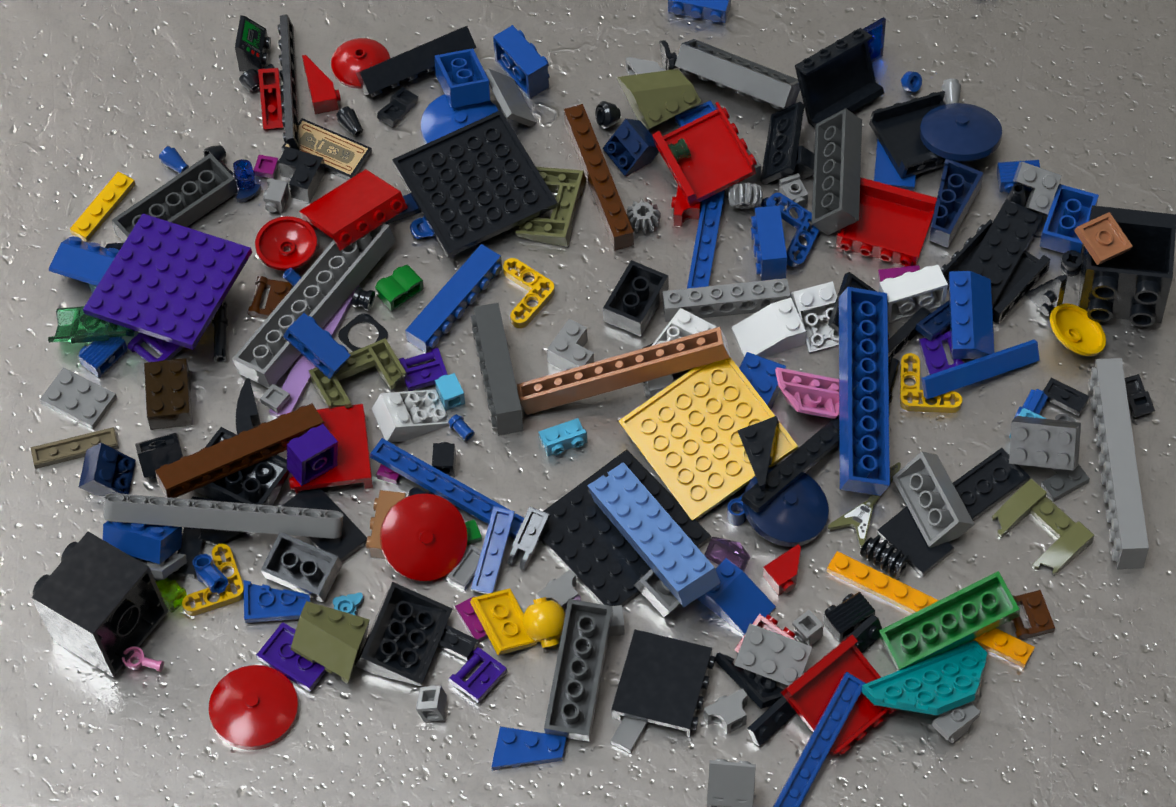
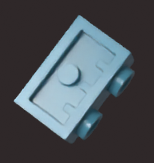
M579 418L538 432L547 456L559 455L565 450L579 448L588 443L586 429H583Z

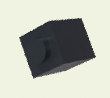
M448 442L433 443L432 466L451 477H455V444Z

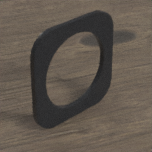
M365 313L359 314L338 333L339 340L352 352L361 349L351 344L348 339L350 329L356 324L369 323L375 326L378 330L376 342L384 338L387 340L388 338L387 330L372 316Z

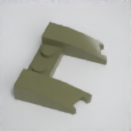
M536 167L550 191L557 193L556 201L558 207L553 209L550 219L533 218L520 224V230L516 231V235L536 242L568 247L573 232L571 225L579 196L583 195L586 184L584 170Z
M386 338L349 353L351 356L347 363L331 379L317 367L309 370L311 382L329 409L332 406L352 407L339 381L375 366L390 390L396 387V382L401 377L407 376Z
M1031 478L992 516V521L999 520L1002 529L998 530L997 534L1002 538L1029 514L1035 517L1058 540L1033 563L1032 567L1035 570H1039L1042 564L1054 568L1052 575L1055 576L1093 543L1094 534L1080 521L1075 523L1046 497L1047 492Z

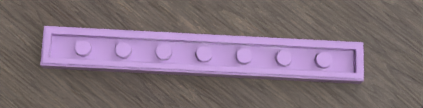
M355 290L322 328L328 331L333 338L352 304ZM300 354L281 388L288 392L291 398L278 413L270 409L269 413L271 416L278 418L282 414L295 411L311 381L309 370L316 368V366L303 354Z

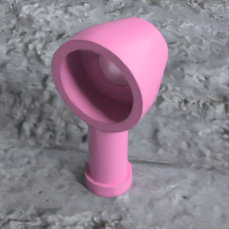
M130 647L124 651L126 655L134 650L133 655L127 662L122 657L124 665L131 670H140L143 666L161 672L164 667V661L145 657L144 652L139 647ZM134 660H139L138 663L132 664Z

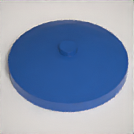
M445 94L432 101L423 113L421 119L423 140L427 144L497 112L498 109L491 100L480 104L451 108Z

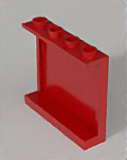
M718 102L715 103L716 110L664 136L661 135L660 131L652 134L658 151L690 207L756 174L755 166L757 162L754 156L747 153L748 147L743 138L739 139L736 125L734 123L730 124L728 120L730 116L726 108H721Z
M365 169L299 212L302 219L309 223L312 228L317 227L333 238L338 249L341 251L408 207L401 191Z
M860 177L859 221L841 229L840 233L837 234L836 247L845 251L857 252L863 256L879 258L885 262H894L904 267L915 266L918 263L932 223L937 198Z
M363 404L352 405L349 408L341 406L331 409H317L324 421V426L338 441L337 466L303 486L299 484L294 476L289 477L290 490H295L297 495L301 490L364 483V489L373 488Z
M853 634L843 640L780 692L812 732L844 673L848 672L865 683L881 678L856 647L855 643L858 641ZM861 691L829 754L831 756L837 753L840 755L844 754L851 748L849 745L851 741L862 739L867 734L866 729L870 725L873 728L884 720L882 715L887 711L891 714L896 709L873 705Z

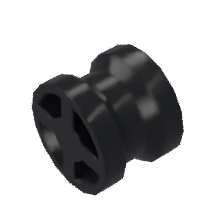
M1073 250L1065 252L1062 255L1061 272L1070 277L1078 275L1081 271L1082 255Z
M357 287L353 295L352 306H361L364 310L370 311L375 300V291H365L362 287Z

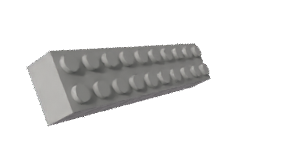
M383 223L341 251L338 249L335 240H333L232 358L238 373L267 388L272 384H276L301 354L283 337L286 330L303 313L314 318L317 325L323 328L394 244L395 239L390 226Z
M1122 358L1096 359L1094 368H1091V379L1088 381L1089 391H1093L1091 408L1096 412L1093 418L1094 428H1098L1096 445L1101 448L1099 465L1103 466L1104 472H1101L1102 485H1106L1104 503L1108 504L1109 510L1106 511L1107 523H1111L1112 528L1109 529V540L1114 543L1112 561H1116L1117 569L1144 568L1149 545Z

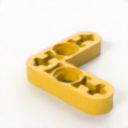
M510 258L503 264L504 275L529 291L510 314L511 324L516 328H524L554 296L555 288L554 283L550 279L518 259ZM528 275L535 278L532 282H525L523 280ZM530 300H535L538 302V305L529 307L527 303ZM523 315L524 319L516 320V316L521 317Z
M913 353L903 355L900 364V406L902 409L915 412L956 413L961 409L962 396L955 391L935 396L933 398L936 399L937 403L934 405L927 404L923 390H920V359ZM908 361H912V371H908ZM907 378H911L916 383L913 386H908L904 381ZM907 398H912V403H908ZM950 399L954 400L955 405H951Z
M218 544L212 549L214 564L222 573L225 569L234 570L232 576L226 577L229 584L225 591L218 594L212 593L209 588L186 595L183 598L182 606L187 615L196 616L243 599L244 586L232 551L228 545ZM219 552L225 554L226 562L222 563ZM233 582L237 590V594H233L230 584ZM211 594H218L220 596L216 602L207 600ZM201 598L204 599L205 605H202ZM194 601L196 607L191 608L190 602Z

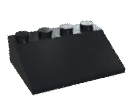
M220 427L206 447H211L237 434ZM279 455L272 456L194 491L214 501L273 506L290 473L287 469V459Z
M392 582L384 596L355 666L377 676L421 686L453 608ZM439 622H442L438 634L435 637L436 639L433 642Z

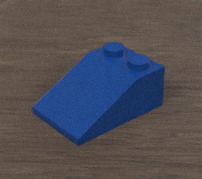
M727 558L715 569L720 584L697 598L698 601L743 636L748 629L749 623L753 624L759 614L766 617L767 614L770 615L776 609V606L755 583Z

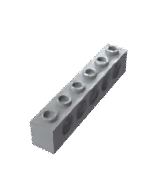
M788 279L663 291L665 322H670L680 308L699 318L756 313L772 303L790 298Z

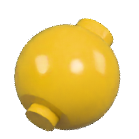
M546 597L533 600L534 604L527 607L523 616L525 632L534 641L541 642L542 648L559 644L558 638L562 635L566 614L564 609L553 600L547 601Z

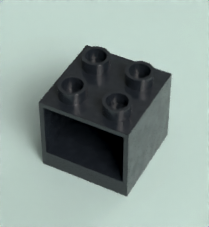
M1092 205L1089 221L1110 212L1133 247L1129 251L1099 265L1096 264L1085 246L1083 247L1078 306L1087 311L1089 319L1097 322H1105L1116 318L1130 320L1132 324L1140 327L1150 326L1154 323L1162 324L1173 279L1176 214Z
M89 531L79 542H72L65 548L61 556V563L51 575H43L36 582L33 596L31 597L54 642L112 677L124 666L122 657L127 662L134 653V650L125 655L124 651L130 647H139L168 613L166 604L149 566Z

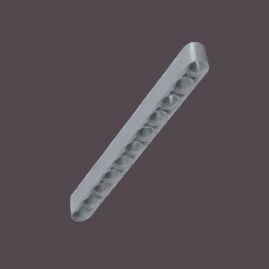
M117 493L107 494L104 497L103 517L105 520L112 522L279 534L282 532L293 536L339 538L342 536L343 513L334 510Z

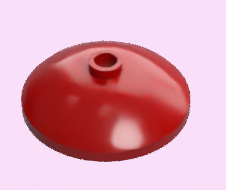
M368 38L352 39L343 43L335 50L331 59L332 72L335 78L343 85L361 89L362 87L356 73L390 59V55L387 49L375 40Z
M291 216L279 217L267 222L259 230L255 239V249L259 259L270 268L283 271L289 268L296 269L305 265L314 256L317 249V237L312 226L306 221Z

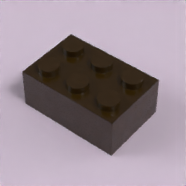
M187 359L144 363L146 410L150 430L193 425L190 371Z

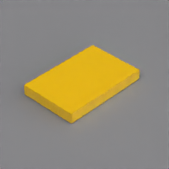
M510 588L471 599L470 603L497 655L537 645L538 642L531 639L524 630V613Z

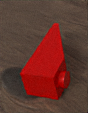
M302 55L315 115L339 110L337 103L341 101L339 89L335 90L333 82L307 55Z
M279 68L258 69L263 130L284 128L282 122Z

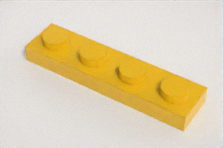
M118 171L72 225L70 233L88 242L136 185L135 180Z

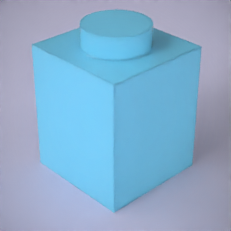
M455 373L443 375L435 380L436 391L445 411L465 404L464 392Z

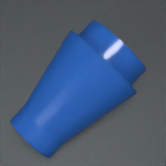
M167 146L159 154L161 163L179 174L189 168V165L185 163L175 148Z

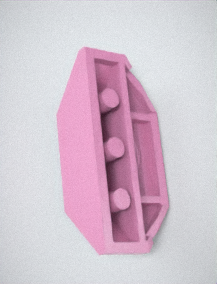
M778 367L775 369L778 386L787 403L797 412L832 419L839 415V379Z

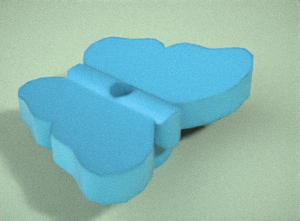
M358 592L356 594H348L347 596L335 597L333 599L334 609L353 615L357 614L356 608L363 602V594Z

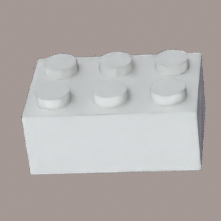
M939 265L926 266L921 270L906 272L902 276L887 278L879 282V292L887 293L888 324L912 317L921 307L933 311L946 302L948 284Z

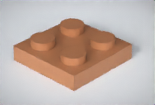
M1110 212L1086 222L1074 230L1097 265L1119 256L1133 247Z

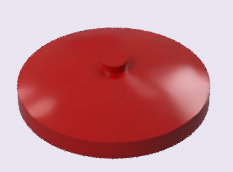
M414 494L401 499L388 511L381 525L380 545L386 561L397 573L416 581H431L449 574L459 564L467 546V528L461 513L448 500L433 494Z
M262 665L244 666L228 673L215 686L209 700V716L217 735L227 744L243 750H260L281 741L293 728L299 711L297 693L291 681L280 671Z

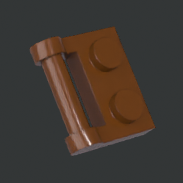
M258 276L255 282L256 290L252 305L249 306L247 314L254 318L267 319L290 292L293 285L286 281L271 280L264 276ZM264 288L270 289L265 309H260Z
M1041 590L1018 596L1012 595L1017 605L1022 606L1030 627L1028 629L1024 628L1020 616L1013 619L1017 639L1024 640L1055 631L1054 623Z

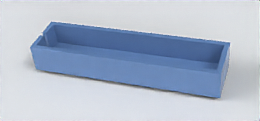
M624 462L607 472V477L603 475L587 485L594 502L683 607L720 584L715 567Z

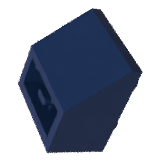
M626 118L602 148L624 176H629L650 164L659 153L652 134L640 120Z
M101 442L86 450L78 487L95 496L105 497V495L111 493L129 494L136 460Z

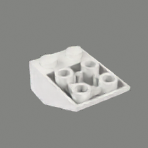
M833 281L790 293V298L806 330L805 344L808 352L839 345V332L828 325L837 299Z
M680 308L652 346L714 329L717 326Z
M436 389L381 393L372 407L384 439L388 442L407 441L449 425V418Z

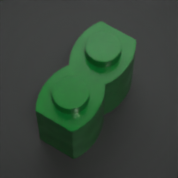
M408 264L396 268L391 276L381 278L375 286L376 295L391 311L397 309L407 299L413 298L424 289L423 280Z

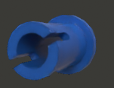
M292 268L287 269L283 274V278L293 286L301 279V276Z
M456 414L448 421L449 427L452 430L454 429L464 441H468L474 436L475 432L463 421L464 418Z

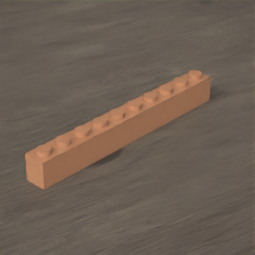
M717 327L517 384L520 404L528 415L730 358L728 344L721 328Z

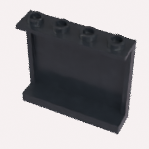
M862 28L854 30L849 35L795 65L807 121L814 128L817 123L844 109L854 112L884 94L883 87L876 83L867 43L873 37Z
M945 91L933 92L927 96L913 98L910 101L896 103L893 106L878 108L872 111L869 125L901 179L944 166L946 158L934 154L923 144L920 138V125L923 117L930 110L945 105L943 101Z
M990 219L985 225L982 224L978 228L976 235L973 238L967 239L963 249L960 252L956 251L951 261L940 268L947 284L949 272L966 270L993 220ZM1024 252L992 309L993 321L999 324L1022 300L1026 293L1049 270L1050 258L1043 255L1038 259L1029 252Z
M635 629L612 705V718L621 720L622 716L663 725L687 731V737H690L692 730L696 731L699 720V717H696L697 710H702L703 689H708L710 677L707 676L709 669L713 670L716 657L712 656V648Z

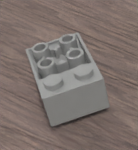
M725 759L710 760L707 807H753L756 764H751L748 761L736 763L728 762Z

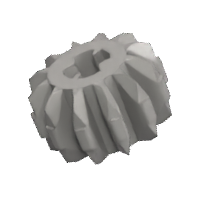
M741 183L729 187L728 200L730 206L749 209L761 205L763 198L761 186L755 183Z
M641 199L640 203L634 201L632 206H628L627 209L629 222L632 229L635 228L636 234L639 231H643L646 234L647 230L653 232L654 227H658L660 224L661 213L658 210L657 204L652 205L651 200L647 203L643 199Z

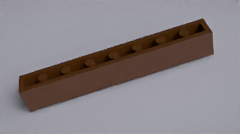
M580 104L564 109L565 126L581 167L584 170L586 180L614 251L634 246L633 229L584 105Z
M313 403L301 406L293 412L282 414L272 421L261 423L253 429L242 431L232 438L224 439L218 444L205 447L199 452L184 456L171 464L161 466L155 470L157 483L165 497L177 498L286 451L287 444L293 438H299L311 428L324 424V421Z

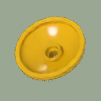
M1068 303L1060 304L1052 310L1050 314L1052 331L1058 341L1068 350L1083 356H1095L1104 349L1106 344L1105 333L1099 322L1088 318L1086 310Z

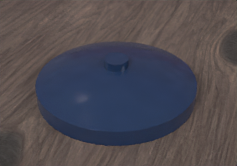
M965 103L945 104L930 110L923 117L920 125V138L926 148L940 157L956 161H972L992 154L999 147L1002 139V126L991 112L979 106Z
M777 466L769 468L768 473H770ZM806 473L759 513L743 503L746 518L759 535L772 543L794 547L798 544L801 546L814 540L823 530L829 515L825 493L820 485ZM756 476L750 480L744 494L758 483Z

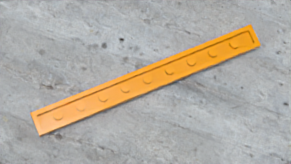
M838 551L827 567L828 573L912 614L939 601ZM997 628L969 641H976L983 649L1022 668H1025L1035 649L1034 646Z

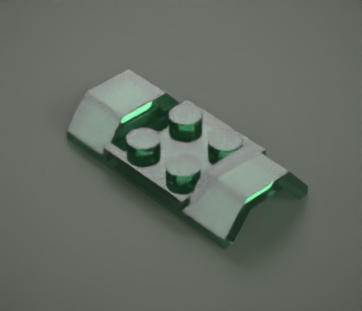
M84 306L58 308L56 310L57 330L55 336L48 337L49 343L69 342L70 344L108 341L109 338L133 337L135 330L86 315L83 311Z

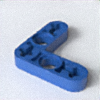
M774 193L767 199L766 206H776L775 200H777L780 206L781 219L797 229L786 253L787 264L791 267H798L805 261L819 229L812 225L813 228L806 231L810 226L809 222H812V213L785 195ZM790 209L797 212V219L791 217ZM799 236L807 240L806 246L799 242ZM797 250H799L800 252H798V254H797V256H796V259H797V260L793 259V258H794V255H793V254H794Z

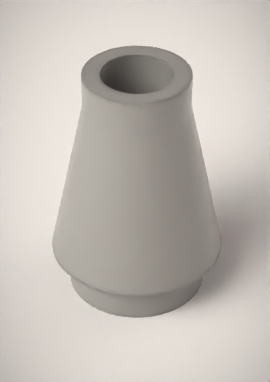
M944 80L941 88L942 91H945L944 98L946 104L959 103L961 92L959 80Z

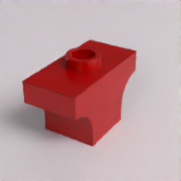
M679 186L676 197H672L671 209H674V226L682 227L686 220H699L702 201L690 207Z

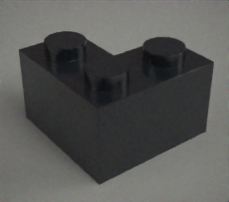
M286 146L278 161L280 175L291 179L289 182L291 198L310 203L326 172L324 158Z

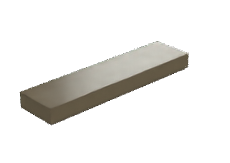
M114 427L30 447L35 469L85 457L87 449L101 442L113 449H119Z

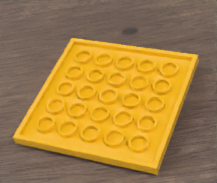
M730 357L691 369L620 419L619 424L693 521L698 520L749 484L755 474L737 430L775 417V415ZM780 422L776 428V442L773 446L774 453L769 468L798 449V445Z

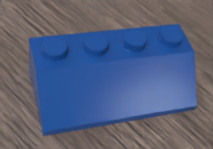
M72 236L61 242L49 266V271L97 286L119 250L115 248L107 249L101 247L98 243L84 242L81 238Z
M972 271L949 272L952 359H974L995 353L991 279Z

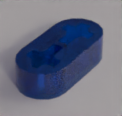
M245 159L235 161L233 163V173L237 187L242 190L252 189L255 186V175L251 162Z

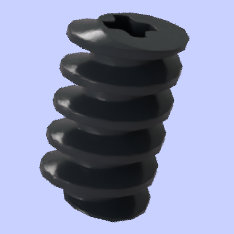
M877 535L874 539L870 537L862 546L860 555L862 557L866 556L868 561H873L875 566L880 565L881 570H888L887 572L890 576L895 574V579H898L908 564L909 555L906 554L904 557H900L901 549L894 553L895 545L892 544L887 548V540L879 543L880 535Z

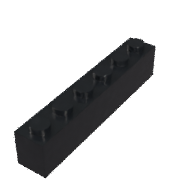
M464 26L357 72L356 75L364 94H371L374 97L383 93L382 89L387 86L392 89L401 85V80L407 78L408 81L418 78V73L424 70L426 74L434 71L435 55L475 49L477 47L468 26Z

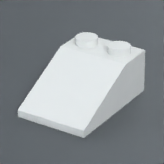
M791 298L772 303L732 326L733 334L743 357H745L747 352L760 357H766L805 345L806 330Z

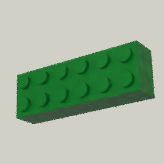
M997 571L879 630V635L896 669L899 671L955 649L1019 617L1020 609L1000 572Z

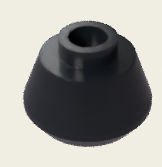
M601 101L596 107V121L599 126L606 129L618 122L621 116L620 109L615 104Z

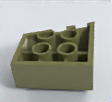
M678 69L616 77L637 120H640L647 129L701 103L693 84Z
M306 601L299 617L291 650L312 663L317 662L325 667V671L330 674L336 673L342 677V681L348 684L365 643L370 619Z

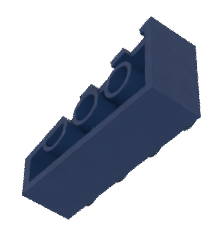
M945 159L929 241L947 248L950 246L982 187L983 172L953 160Z

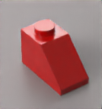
M799 544L763 567V578L778 596L784 592H790L796 585L801 555V546Z

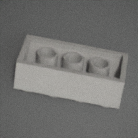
M920 452L892 477L928 547L932 548L959 538L975 525L937 454Z

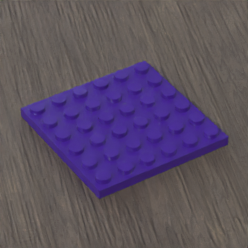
M142 214L84 306V314L194 350L251 256V247Z

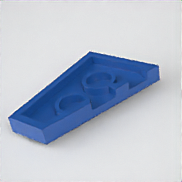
M244 580L245 623L299 619L306 601L311 602L309 594L286 589L282 591L273 589L268 585L262 584L260 586L252 584L251 581Z
M500 726L491 769L494 771L500 770L502 767L512 766V768H516L524 764L534 763L537 765L563 761L567 739L564 736Z

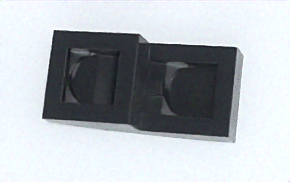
M402 87L391 96L390 103L378 111L377 118L394 127L412 109L419 96Z
M1137 374L1125 378L1128 405L1132 415L1138 417L1155 412L1149 392L1145 391L1140 375Z

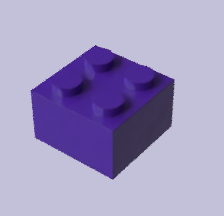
M324 424L311 428L306 434L299 438H293L287 444V469L301 486L337 466L338 441Z

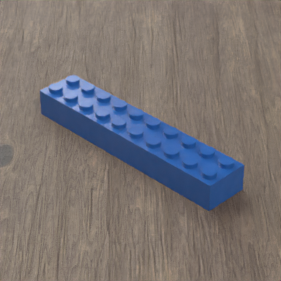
M847 287L839 297L840 490L879 496L890 486L887 293Z

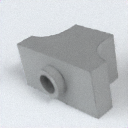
M570 569L559 578L552 579L544 589L536 594V598L546 597L547 601L553 600L560 604L566 613L568 599L579 600V593L574 589L577 585L576 574Z
M744 689L729 696H721L715 703L705 707L704 719L707 724L720 725L726 734L746 725L747 715L743 708L747 705L748 695Z
M969 702L944 712L933 721L932 726L947 741L949 740L953 744L968 732L971 724L980 716L981 712Z

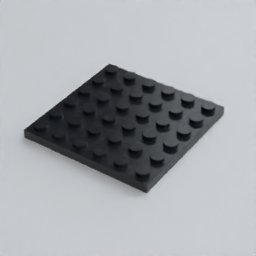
M501 110L392 159V164L447 257H451L558 207L556 199Z
M627 449L543 511L551 516L540 539L568 570L571 569L576 574V579L600 604L609 606L622 605V607L641 593L634 584L651 568L594 502L587 485L603 475L607 477V472L624 462L698 549L711 540V535L696 520L692 521L677 500Z

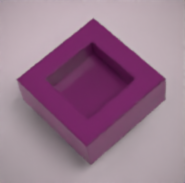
M258 155L253 170L254 176L274 179L278 167V158Z
M382 464L376 474L377 479L396 485L401 476Z

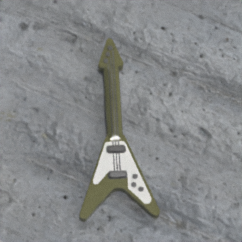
M900 462L890 467V484L893 481L892 477L900 471ZM871 495L866 502H863L830 523L828 530L853 527L857 533L859 546L862 548L866 542L873 507L881 496Z

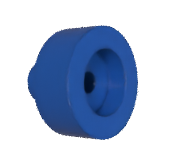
M908 71L901 78L904 90L916 92L920 89L922 77L918 72Z

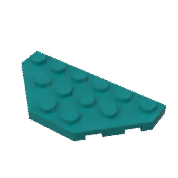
M972 641L862 685V693L873 705L939 715L976 699L987 663L988 653L976 641Z

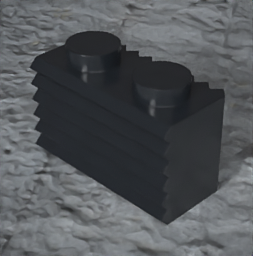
M861 592L855 595L851 593L838 606L832 605L825 610L823 623L835 638L841 642L872 614L875 616V609Z

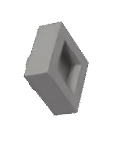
M272 384L260 398V401L278 413L291 397L288 392Z

